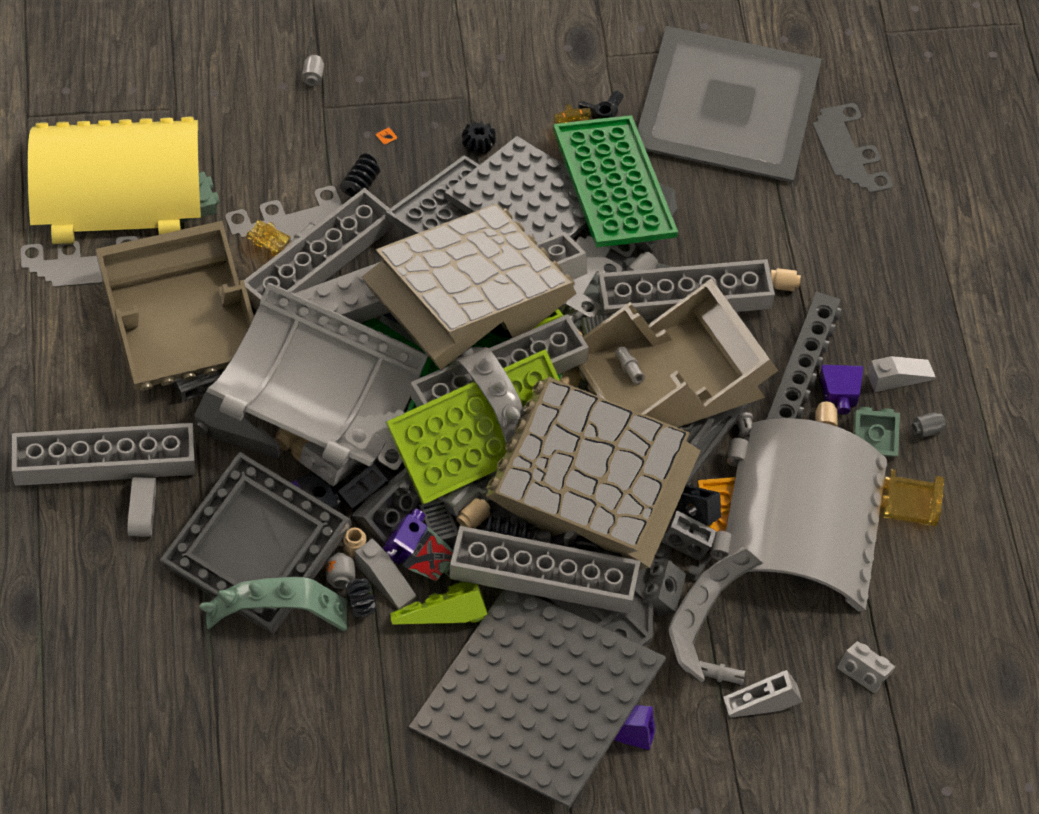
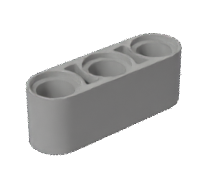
M133 477L128 536H152L156 478Z

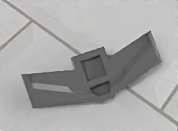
M498 470L462 486L447 497L443 502L448 512L457 516L459 514L458 511L477 497L485 501L491 500L486 497L489 490L487 486Z

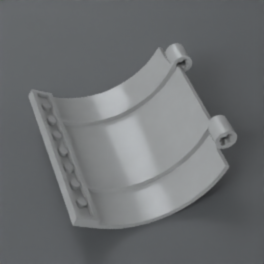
M268 283L259 308L241 345L225 371L213 385L208 387L207 392L223 399L220 412L239 421L248 412L325 448L322 459L343 468L350 457L371 466L379 456L387 440L374 433L364 449H359L346 440L345 436L357 415L366 418L367 414L375 417L377 413L386 415L388 411L395 413L397 409L404 412L411 397L410 382L420 378L429 356L409 345L272 283ZM355 429L352 432V438L355 442L361 443L365 441L366 433L362 429Z
M793 418L769 419L752 423L749 441L742 438H734L730 441L727 463L737 467L726 532L717 531L715 533L710 556L719 561L738 551L741 547H747L763 561V564L748 572H778L814 580L841 593L846 597L845 601L858 612L866 610L887 459L859 436L830 424Z

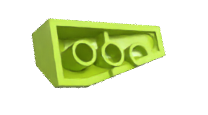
M462 581L449 586V591L444 594L434 593L429 595L425 603L414 602L390 614L392 624L466 623L482 620L487 615V610L479 584Z

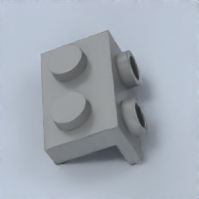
M857 641L846 650L838 665V669L873 693H876L882 682L892 674L895 666L885 657L879 656L870 650L867 645Z

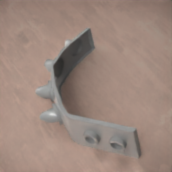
M470 347L449 364H461L481 389L496 414L507 445L508 441L515 435V425L525 413L520 398L492 351L486 347Z
M741 547L738 551L719 560L701 574L685 596L670 623L669 634L678 664L683 670L691 673L701 682L705 679L694 644L711 607L721 591L735 579L763 564V561L747 547Z

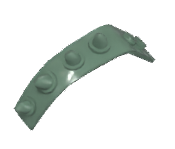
M304 577L265 578L244 581L226 590H220L214 600L199 605L200 609L206 612L207 629L212 628L227 615L241 609L297 608L313 613L342 631L347 630V600L318 582Z

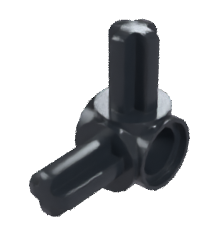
M616 90L608 101H602L597 105L581 101L578 104L577 110L592 116L593 120L612 118L617 115V107L623 100L624 95L619 90Z

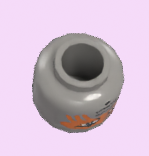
M336 553L326 561V580L333 587L338 589L346 588V583L355 579V561L344 553Z

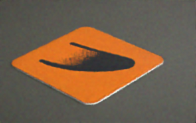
M386 128L376 134L384 145L397 139V136L390 128Z

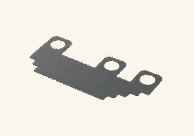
M855 103L821 109L822 115L817 116L818 121L813 122V125L835 175H842L844 179L849 178L852 183H859L860 187H866L868 192L891 188L893 184L888 173L878 172L868 175L863 164L880 160L881 157L877 148L874 145L855 148L844 122L861 118L858 106ZM846 107H852L856 110V115L848 117L843 113V110ZM866 149L873 150L875 157L873 159H866L863 157L862 152ZM877 176H883L887 179V184L885 186H878L874 179Z

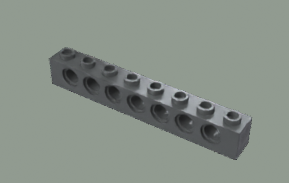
M816 291L766 420L783 417L801 419L804 407H801L802 403L808 402L811 393L808 390L809 385L814 386L817 374L814 373L815 369L820 370L823 362V357L820 356L822 352H827L830 343L827 338L828 336H833L836 327L833 322L834 320L838 321L842 309L839 308L841 299Z

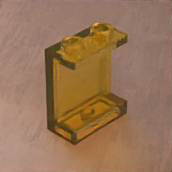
M891 469L889 477L885 476L883 489L887 490V494L883 495L881 508H885L884 517L937 526L941 515L944 477L935 476L932 483L895 476L896 470Z

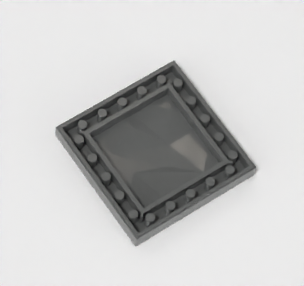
M239 452L162 556L160 562L164 567L213 598L217 597V593L220 590H226L244 581L284 577H304L313 580L350 529L352 523L348 517ZM293 608L241 609L237 613L274 635Z

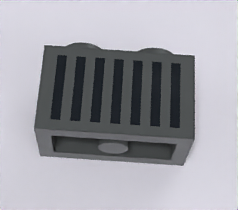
M439 499L423 505L420 504L419 510L426 515L423 523L433 530L449 547L454 548L458 530L444 502Z

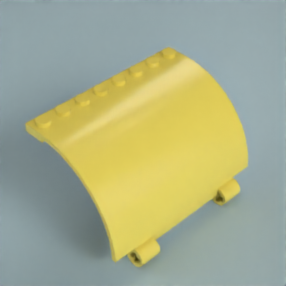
M182 117L181 121H173V118H161V122H152V119H140V122L131 123L130 119L119 120V123L112 124L110 120L98 121V124H90V121H79L77 125H69V122H57V126H48V123H36V127H32L30 130L28 143L30 225L52 224V244L74 243V232L158 228L160 235L181 230L180 219L201 218L198 120H194L193 117Z

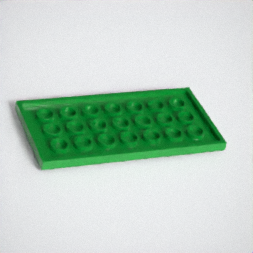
M632 115L553 124L556 141L596 248L677 238L678 230Z

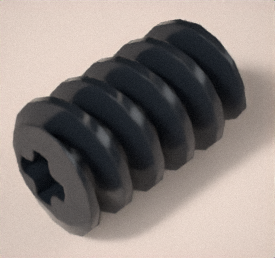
M361 154L340 184L341 191L353 197L364 188L369 190V187L381 172L376 159L370 154Z
M492 512L486 531L533 540L537 524L534 523L530 529L528 528V521H525L520 526L519 518L514 523H511V516L508 515L505 521H503L502 513H499L494 518Z

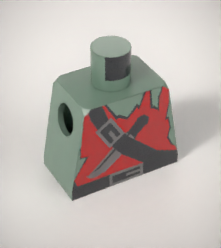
M427 526L414 552L403 561V566L435 581L439 579L442 573L450 577L453 549Z

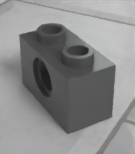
M670 560L654 563L650 569V574L652 575L650 583L648 577L644 590L646 598L645 600L642 599V603L646 605L647 602L652 603L653 612L658 616L676 613L686 574Z

